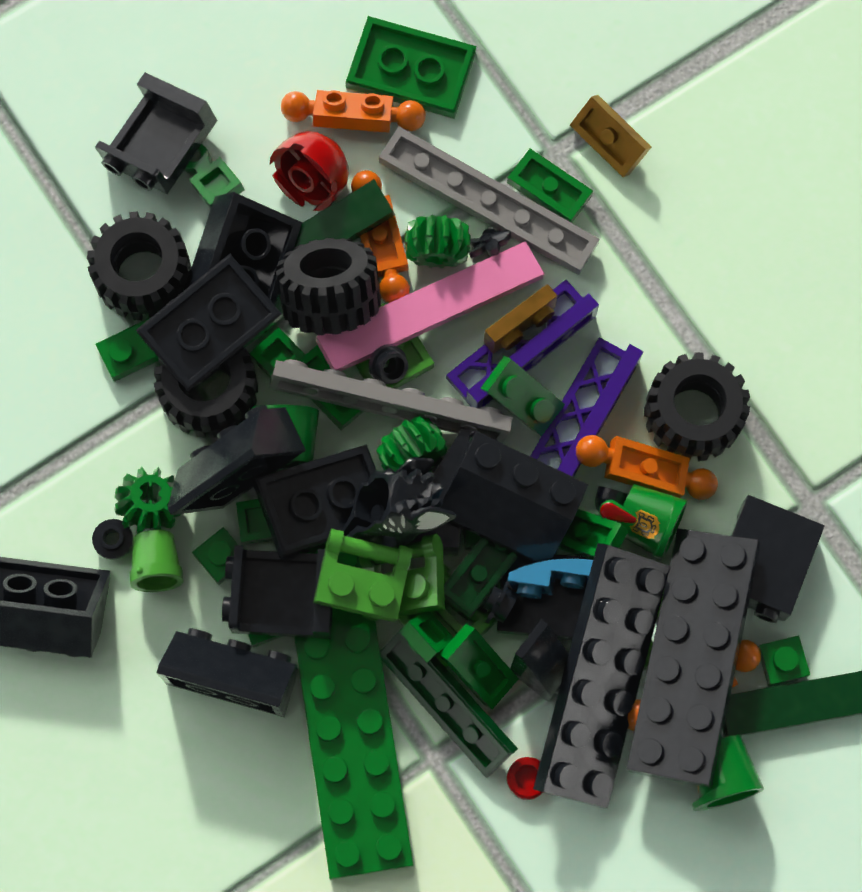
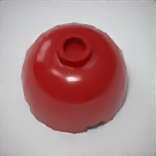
M306 131L289 137L274 150L270 157V164L274 162L276 168L272 176L281 191L301 207L305 205V201L317 206L313 211H322L331 206L337 200L348 181L349 165L340 146L331 138L318 132Z

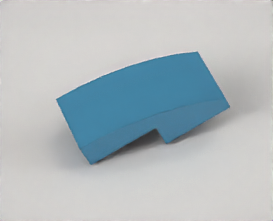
M556 559L533 563L509 572L508 582L512 589L517 590L519 596L530 599H541L542 594L553 595L555 579L561 580L560 584L562 586L584 589L585 584L588 582L593 560Z

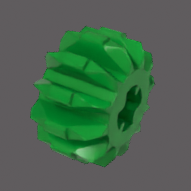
M432 214L430 217H417L416 220L408 222L407 231L405 232L406 258L418 266L425 265L429 268L439 267L441 269L448 266L456 267L466 262L470 252L471 240L469 225L461 222L458 218H448L446 215L435 216Z
M421 416L414 417L410 422L404 420L397 428L392 427V432L381 439L382 444L378 446L376 452L379 455L382 468L384 470L390 468L396 472L408 459L419 457L432 458L435 461L431 467L432 469L441 462L442 456L448 450L445 445L446 441L442 437L443 433L429 418L423 419Z
M141 466L137 471V477L128 473L123 477V486H118L115 490L114 498L118 502L115 503L114 511L116 515L124 516L122 521L124 529L136 525V533L138 534L144 532L145 529L161 530L162 526L171 530L174 527L175 517L182 515H171L168 510L175 481L174 475L164 479L161 478L159 467L153 471V475H148Z

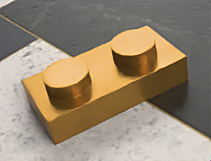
M599 95L592 96L570 124L622 177L630 175L652 148Z
M546 284L487 328L484 334V344L493 354L501 348H504L506 351L513 348L523 339V332L533 324L536 327H540L555 314L553 309H555L558 295Z

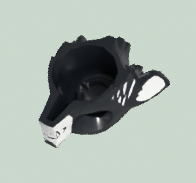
M415 457L408 459L396 472L390 468L385 471L375 470L368 482L361 483L358 489L351 516L341 529V531H344V536L398 549L400 545L405 546L412 542L419 534L441 527L456 518L457 515L454 512L441 508L444 500L439 498L444 486L441 483L433 484L435 475L429 472L435 461L432 458ZM381 504L384 506V511L379 520H373L370 515L371 510L375 505Z

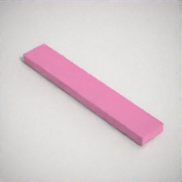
M525 241L379 307L376 316L370 317L371 321L367 324L357 326L358 329L344 331L336 335H317L316 343L329 367L344 371L370 359L374 351L383 345L392 344L398 346L543 279L544 272Z

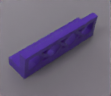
M567 279L555 287L553 291L558 295L557 299L565 293L574 305L561 316H552L546 322V328L531 340L522 339L515 345L516 352L508 357L526 372L545 359L597 315L598 302L589 293L582 297ZM484 344L446 375V379L470 407L479 409L494 400L481 387L498 364H492V352ZM488 355L487 363L479 362ZM469 369L486 370V376L470 389L459 378Z
M599 337L562 400L565 404L541 436L530 457L538 460L540 455L557 451L560 460L557 470L574 477L581 466L576 456L578 442L587 435L598 436L639 365L644 351L631 344L624 351ZM601 351L619 360L618 365L611 374L598 375L595 360ZM591 370L593 378L584 380L588 372ZM607 382L604 389H602L601 383ZM595 385L599 397L595 405L579 409L576 399L577 391L581 388ZM572 403L574 411L565 413L569 405ZM588 415L585 422H583L582 416ZM576 418L580 430L576 438L560 443L556 429L558 424L562 421ZM552 436L555 445L546 447L547 443L549 442ZM569 448L568 452L564 456L563 449Z

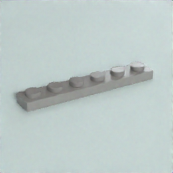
M399 126L379 155V163L493 228L499 231H510L513 239L520 243L526 241L529 248L577 275H580L599 244L600 239Z
M292 359L285 360L284 362L276 360L269 389L402 421L408 420L410 422L414 417L421 416L423 419L429 418L440 430L459 434L461 429H470L469 437H473L475 432L478 431L501 443L509 435L513 417L503 415L501 410L494 407H481L478 409L466 406L461 400L456 398H432L425 396V393L418 389L404 388L399 390L387 387L384 382L377 379L357 380L347 377L344 372L339 370L325 369L320 371L308 368L305 363Z

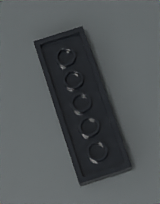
M677 528L670 569L665 584L626 768L629 772L712 788L761 546L758 540Z
M597 544L534 783V790L608 809L629 728L628 713L632 710L637 697L670 566L611 545Z

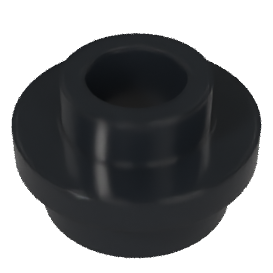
M386 344L376 349L369 360L370 375L373 379L380 380L385 384L399 382L404 378L408 370V361L402 349L392 344ZM389 359V364L384 368L385 363Z
M108 519L101 522L95 528L92 535V544L96 552L103 558L110 560L120 559L131 550L133 533L130 527L124 529L121 520ZM117 532L119 534L118 542L113 545L106 544L105 538L107 534Z

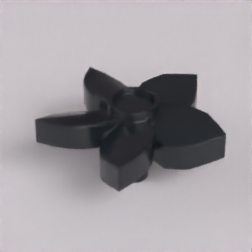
M490 226L483 231L480 238H471L470 247L473 249L469 252L470 258L477 257L487 251L489 257L499 254L500 247L506 245L512 238L510 231L501 230L496 232Z

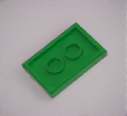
M368 16L345 86L347 89L365 94L374 93L393 96V102L400 104L409 100L416 101L423 106L425 111L455 119L476 55L477 46Z

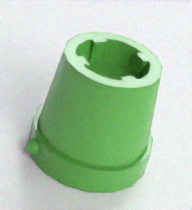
M148 530L140 532L133 537L132 570L129 572L131 588L142 592H162L175 589L183 584V569L179 565L173 533L166 530Z

